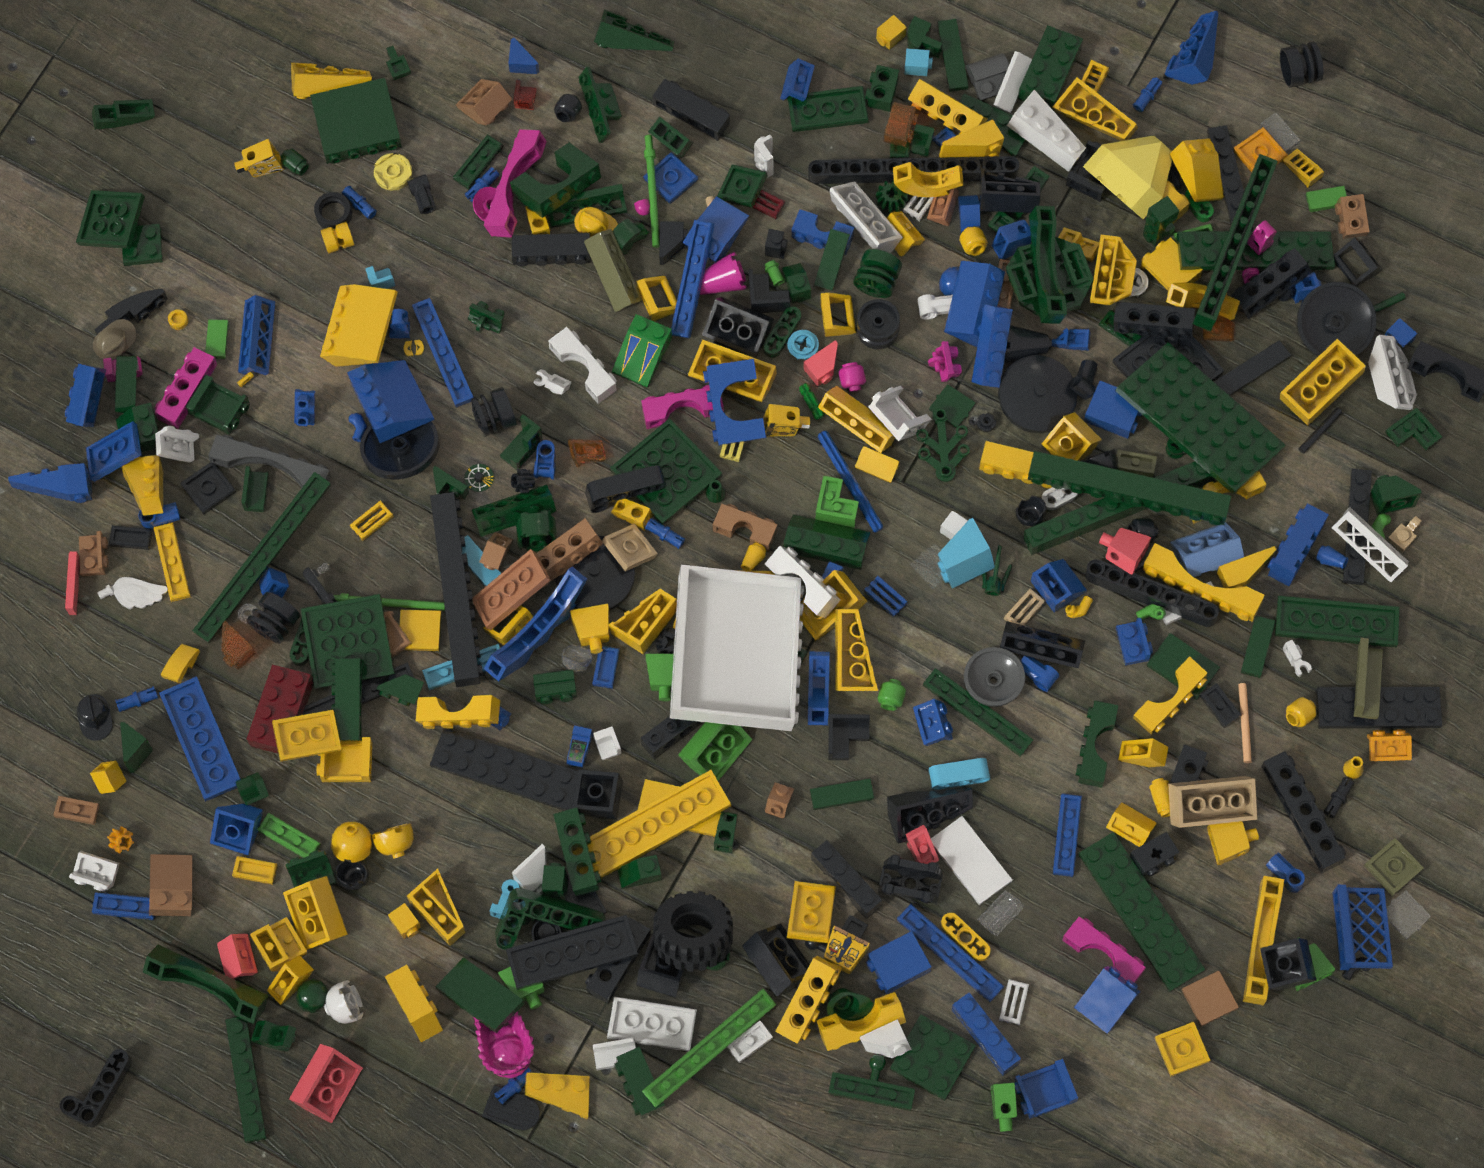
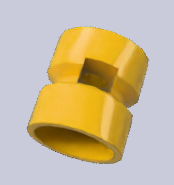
M347 222L337 224L335 229L328 227L320 230L328 254L339 251V247L345 249L354 246Z

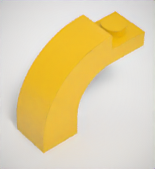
M911 162L893 167L894 184L901 191L909 195L929 198L949 195L950 189L963 186V173L959 165L939 172L920 171Z
M1188 282L1172 283L1166 302L1176 307L1199 308L1207 286ZM1226 293L1218 315L1229 320L1235 319L1240 301L1227 296Z

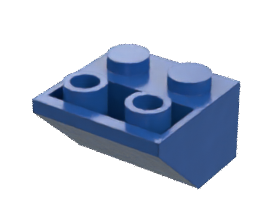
M1064 559L1049 562L1032 573L1031 583L1054 613L1087 592V589Z

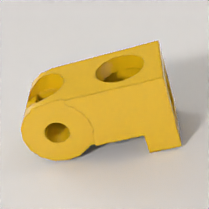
M525 206L532 235L550 234L546 217H540Z
M627 499L618 500L611 511L615 517L635 524L637 528L643 531L646 530L645 527L648 521L653 517L650 508Z

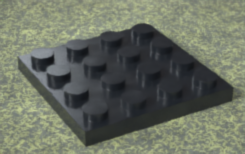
M1146 335L1112 360V363L1128 378L1165 344L1170 343L1212 381L1224 373V369L1194 337L1193 339L1182 340L1176 337L1161 338L1155 335Z

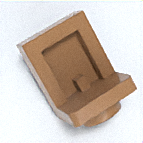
M775 782L769 794L765 812L784 818L794 788Z

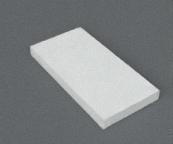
M962 816L931 838L935 850L979 906L1012 882L1011 877Z
M614 997L607 1039L623 1040L634 1038L637 1044L690 1051L697 1009Z

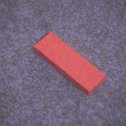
M77 551L70 552L68 558L65 608L69 615H77L80 557Z

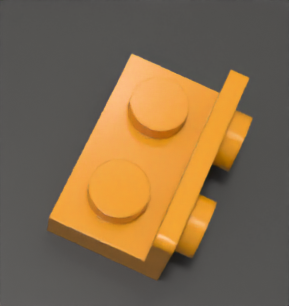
M1396 729L1393 730V733H1385L1384 730H1373V733L1367 734L1370 761L1412 760V737L1409 733H1406V730Z

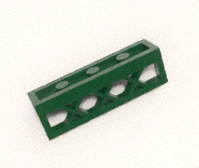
M622 184L580 192L548 214L551 228L574 224L576 216L571 214L574 209L580 208L582 210L587 206L592 207L597 204L603 207L601 211L610 216L627 213ZM620 200L622 208L613 209L609 205L612 201ZM561 212L565 215L563 220L554 221L553 213Z
M547 484L531 489L529 493H519L472 509L481 537L515 526L519 515L524 512L530 514L540 513L541 511L557 512Z

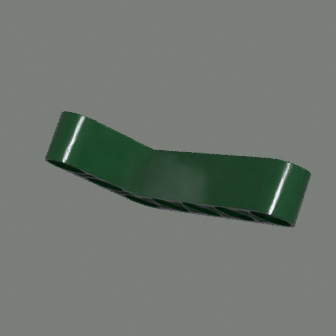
M515 888L508 896L496 927V943L503 950L513 947L525 916L572 930L592 925L595 922L606 921V917L598 910L523 888ZM516 899H523L520 903L514 902ZM538 904L543 905V907H541V908H539V909H538V908H534V906H536V905H538ZM557 910L563 911L561 914H554ZM576 916H581V917H582V918L579 919V920L573 919V918L576 917ZM509 917H516L513 921L507 920ZM502 935H509L506 939L500 938Z

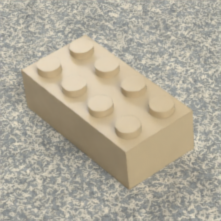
M1240 776L1168 784L1170 821L1173 826L1182 828L1257 820L1254 778Z

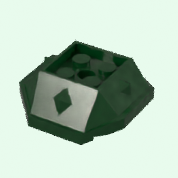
M1055 237L1057 277L1061 290L1065 295L1067 312L1081 308L1093 283V276L1081 245ZM1032 244L1017 248L1006 266V272L1018 304L1040 317Z

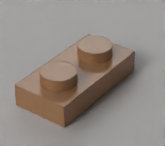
M58 796L53 816L55 818L95 825L100 805L98 803Z

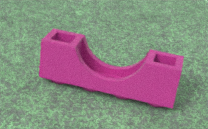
M709 385L701 389L695 390L691 388L681 393L670 392L661 397L650 396L645 398V400H641L646 429L661 426L667 421L673 411L682 407L694 408L704 418L710 417L709 411L713 410L712 402L708 403L706 391L710 390ZM721 397V399H720V404H721V408H722V410H723V412H724V406H723V401H722V397Z
M1078 917L1064 934L1063 941L1078 953L1086 949H1099L1105 952L1111 958L1113 966L1121 972L1120 976L1125 980L1130 979L1136 983L1146 968L1143 966V961L1136 956L1132 957L1126 953L1127 949L1119 943L1117 945L1110 940V936L1104 931L1099 932L1096 930L1090 920Z

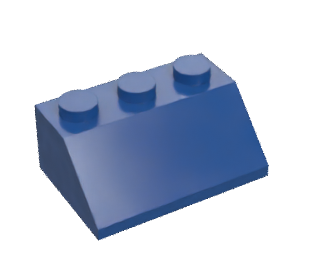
M78 363V367H75L73 372V378H75L74 386L69 391L70 404L65 410L66 422L83 427H94L106 369Z

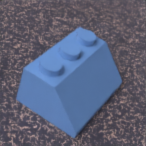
M1226 522L1225 525L1220 524L1170 542L1178 562L1193 577H1198L1207 571H1215L1221 565L1244 557L1240 537Z

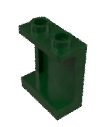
M206 375L187 404L186 409L189 415L230 435L232 430H236L242 414L248 411L250 402L247 395L243 394L240 396L215 383L212 377Z

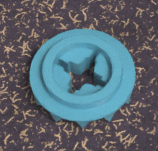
M799 330L789 337L787 347L790 354L796 357L797 360H807L816 354L819 342L812 332ZM806 339V346L808 348L804 347V349L800 351V345L798 344H802Z

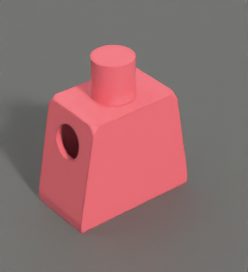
M1120 528L1114 537L1104 532L1099 543L1108 547L1107 560L1133 575L1148 550L1151 537Z

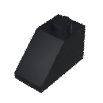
M660 221V265L667 263L684 248L683 241L688 234V229H684V222Z

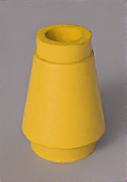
M753 543L748 546L741 564L742 570L751 572L766 557V549L763 545Z
M1355 756L1345 762L1343 771L1347 777L1356 779L1363 774L1362 758Z

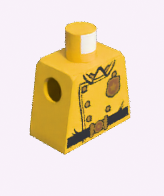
M769 404L763 416L766 436H795L799 428L809 429L810 417L800 416V409L798 407Z

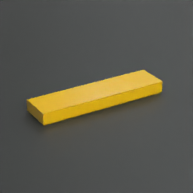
M173 522L153 527L170 601L175 602L190 598L191 595Z

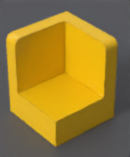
M117 761L102 762L90 773L101 794L116 792L126 782Z

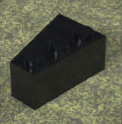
M981 167L979 184L980 211L1031 213L1035 206H1039V182L1016 177V179L1004 177V173L999 172L998 175L989 173L987 169Z

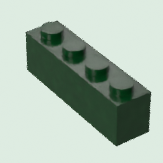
M335 659V663H332V675H335V684H332L331 689L332 696H335V704H332L331 710H334L340 741H362V659Z

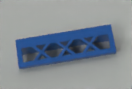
M258 295L245 300L238 373L245 375L254 371L263 375L269 374L275 301ZM262 304L268 305V314L266 315L261 309ZM262 320L266 325V332L264 333L260 328ZM260 338L265 344V349L263 351L258 346V340ZM257 357H260L262 360L263 368L256 366Z

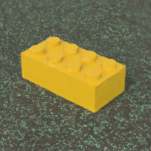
M1336 339L1280 392V400L1308 426L1365 372L1366 365L1343 343Z

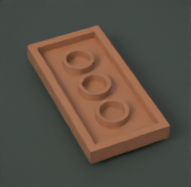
M530 549L473 597V604L486 628L492 630L551 579L536 552Z

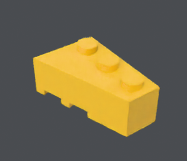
M160 456L137 457L123 465L121 468L124 478L143 516L163 513V468Z
M658 589L641 601L640 605L633 610H628L617 621L608 624L612 635L643 655L676 613L677 599L662 589Z
M436 869L410 892L407 898L409 903L451 946L466 932L441 874Z
M406 964L385 976L421 1043L443 1031L435 1015L438 1010L432 1000L430 1002L427 1001L426 997L429 994L424 985L419 987L417 982L420 979L415 970L410 971Z

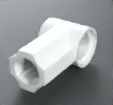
M928 294L920 296L917 299L920 318L929 320L937 317V315L948 314L953 295L935 297Z

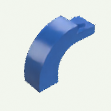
M809 651L808 725H828L830 652Z

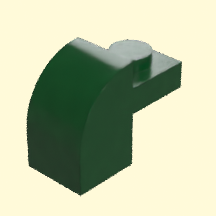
M914 16L908 28V48L929 50V56L939 58L942 53L943 43L929 37L932 23Z
M628 218L613 229L614 236L623 255L629 253L635 242L645 239L649 234V231L642 223L637 220L630 221Z
M266 1020L257 1021L251 1041L268 1048L288 1052L290 1046L295 1041L296 1028L290 1025L279 1026Z

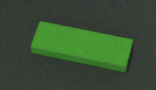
M270 813L267 814L257 829L261 834L302 858L318 850L321 845L320 842Z

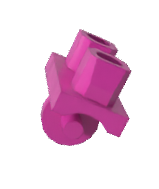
M942 341V345L935 349L936 352L932 353L933 358L928 360V365L935 367L936 372H940L941 382H947L951 377L959 376L962 373L960 364H952V359L958 357L957 347L949 346L948 341Z

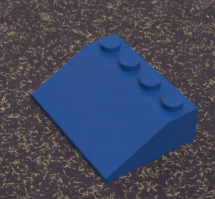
M405 360L365 364L347 372L352 388L379 443L435 420Z

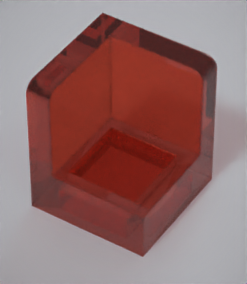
M517 79L513 98L514 107L534 110L536 88L521 86V80Z

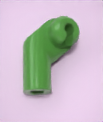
M1150 604L1135 612L1137 617L1142 620L1147 617L1160 620L1166 615L1164 608L1154 604Z

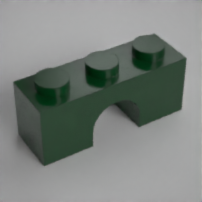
M1168 196L1148 209L1143 236L1154 247L1161 241H1165L1174 235L1175 226L1172 222L1178 218L1179 209Z

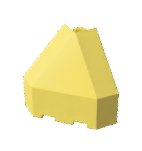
M1155 136L1102 144L1083 167L1144 219L1147 216L1149 207L1163 198L1172 163L1170 156L1172 151Z

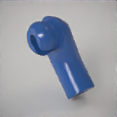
M354 413L349 416V422L356 428L352 439L361 442L362 436L367 429V424L361 414Z

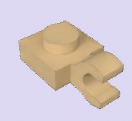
M1415 516L1406 527L1401 523L1388 537V541L1404 552L1416 539L1417 536L1413 532L1420 526L1422 521Z

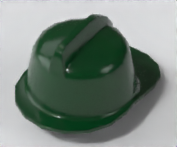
M840 988L829 994L827 1014L830 1016L836 1013L844 1020L856 1021L867 1016L874 1004L865 995L854 993L846 988Z

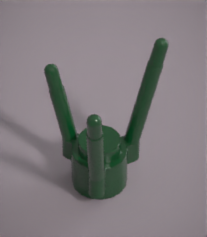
M1001 545L997 549L993 576L987 580V573L982 574V589H985V594L991 596H1000L1001 592H1004L1005 584L1013 566L1009 564L1003 580L1000 582L1001 579L998 577L1002 550Z

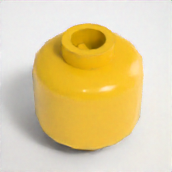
M967 227L959 237V241L968 255L977 256L982 254L988 244L982 229L979 227Z
M1304 697L1296 699L1286 708V719L1292 726L1304 727L1316 717L1315 704Z

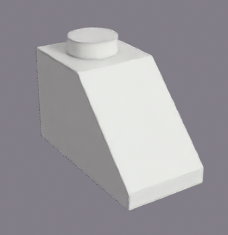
M898 1019L860 1036L865 1050L874 1054L894 1058L911 1050Z

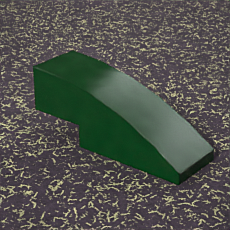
M152 99L114 101L112 105H94L92 110L94 130L122 127L155 118Z

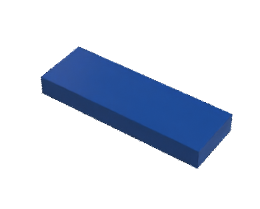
M95 892L92 907L93 914L154 920L155 916L149 915V898Z

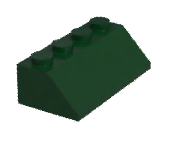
M793 514L787 528L783 547H791L799 556L861 570L871 532Z

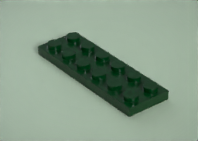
M1278 596L1275 636L1359 644L1360 638H1368V645L1397 648L1400 607Z

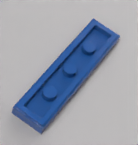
M1061 794L1053 865L1054 875L1070 877L1074 875L1082 796Z

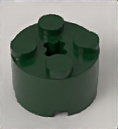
M550 511L532 514L524 512L519 515V519L516 521L518 548L520 550L525 548L527 552L532 549L538 553L557 539L556 520L551 516Z

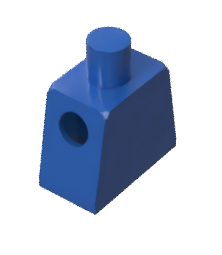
M1020 220L999 227L991 245L999 259L1005 260L1013 256L1018 247L1031 243L1030 226L1025 220Z

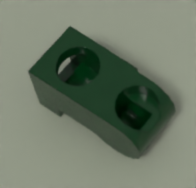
M721 812L714 840V851L732 854L738 814Z

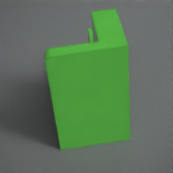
M823 476L815 519L855 528L859 501L840 498L843 479Z

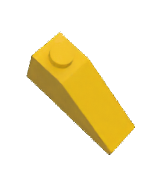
M1275 546L1219 566L1217 575L1223 588L1247 586L1274 557L1276 552Z

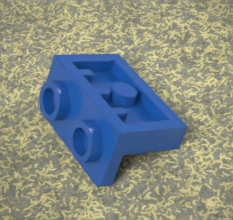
M1137 618L1136 622L1117 625L1116 632L1125 666L1149 661L1150 655L1153 654L1151 642H1147L1146 635H1148L1146 623H1142V619Z
M932 699L913 707L925 746L944 739H953L951 734L953 733V728L947 720V708L944 703Z

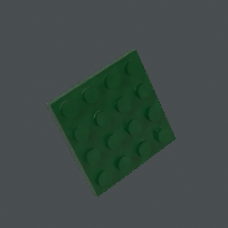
M670 418L610 467V471L614 475L651 466H661L666 487L635 497L644 506L651 509L652 515L662 525L666 524L709 487L711 481L722 477V472Z
M381 594L301 609L315 689L335 684V675H332V663H335V659H362V680L395 674Z

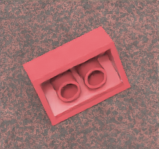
M320 1044L289 1100L308 1112L332 1123L363 1068L336 1049Z

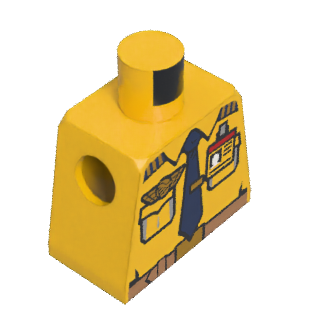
M834 925L824 959L839 967L837 974H840L841 971L850 974L869 950L870 943Z

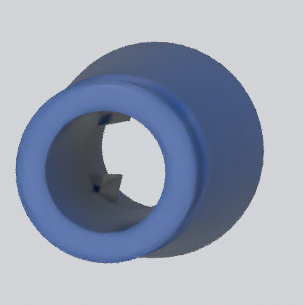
M1329 545L1321 546L1317 553L1316 559L1320 561V564L1344 569L1348 563L1347 557Z

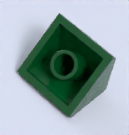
M120 722L123 762L130 773H135L153 749L144 736L125 722Z

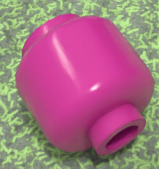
M857 362L842 365V368L839 370L841 386L844 389H849V392L861 390L860 386L866 383L863 366L858 365Z

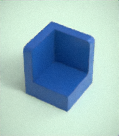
M1399 318L1386 331L1385 335L1394 336L1396 342L1405 347L1409 342L1412 343L1415 340L1417 333Z
M268 567L259 581L262 595L265 592H271L282 598L289 587V583L285 573Z

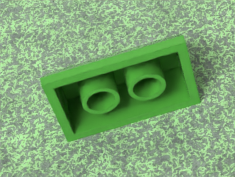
M705 722L678 755L697 774L702 775L712 770L717 781H719L752 741V738L741 726Z

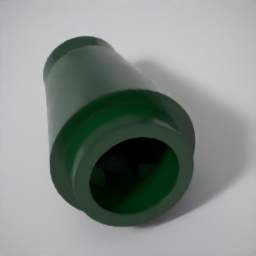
M713 480L706 490V497L710 502L719 503L725 498L726 492L720 481Z

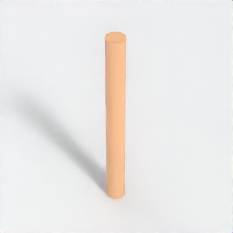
M1240 683L1238 688L1243 762L1248 764L1252 763L1247 684Z

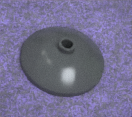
M998 647L985 648L976 652L968 660L964 670V684L968 693L976 701L987 706L997 707L1012 702L1021 693L1025 682V672L1020 660L1012 652ZM996 679L997 683L992 684L990 680Z

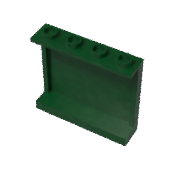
M385 78L310 95L327 164H336L342 160L357 159L363 155H375L380 151H392L402 147Z

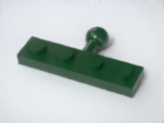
M873 1055L869 1060V1066L872 1069L870 1080L832 1072L828 1094L911 1111L915 1089L879 1082V1074L885 1068L886 1061L881 1055Z

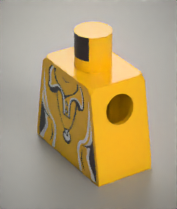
M269 139L242 150L243 160L234 163L238 174L248 170L253 177L284 170L281 164L280 153Z

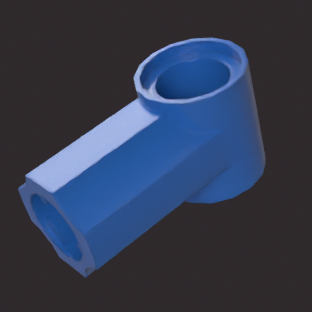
M174 502L163 505V513L143 516L140 510L138 518L143 528L154 530L153 527L180 520L177 504ZM153 516L152 520L144 521L146 517Z
M1024 655L1020 660L1025 675L1031 678L1034 684L1045 692H1048L1060 676L1053 667L1049 665L1044 666L1033 657Z
M1280 853L1275 854L1266 864V867L1274 875L1284 879L1285 888L1288 891L1296 893L1303 888L1304 873L1293 867ZM1295 877L1299 879L1300 883L1293 884L1289 879Z

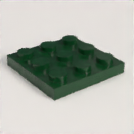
M91 190L76 243L79 246L130 249L145 196L142 193Z
M920 1014L907 1037L911 1050L903 1055L896 1056L890 1070L945 1101L976 1045Z

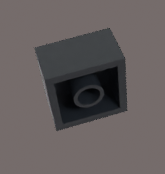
M1296 938L1260 948L1269 989L1280 991L1317 981L1307 939Z

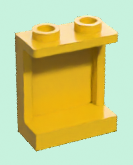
M1171 237L1167 241H1161L1156 246V250L1152 253L1148 252L1141 259L1140 268L1142 271L1147 269L1168 290L1167 296L1172 283H1195L1201 278L1203 270H1180L1178 244Z
M362 737V741H340L341 751L318 755L321 756L320 763H317V776H320L322 782H371L373 746L371 737Z

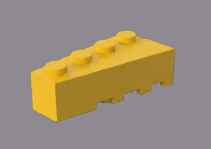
M1076 77L1053 106L1054 112L1120 141L1129 140L1138 129L1134 121L1078 77Z
M835 609L836 691H878L858 609Z

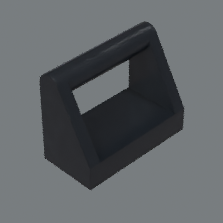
M1353 238L1334 254V262L1355 287L1383 270L1362 241L1357 238ZM1353 249L1369 268L1358 279L1341 258Z

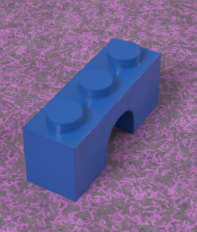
M799 209L792 227L791 237L798 242H807L816 248L822 249L826 246L830 231L822 232L816 227L818 215ZM836 221L833 227L834 230L850 234L844 255H847L854 237V227Z

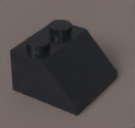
M579 769L572 809L577 807L579 812L596 818L617 820L623 785L620 774Z

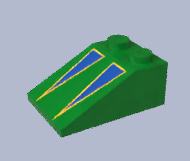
M636 314L627 331L612 373L648 388L672 340V329Z

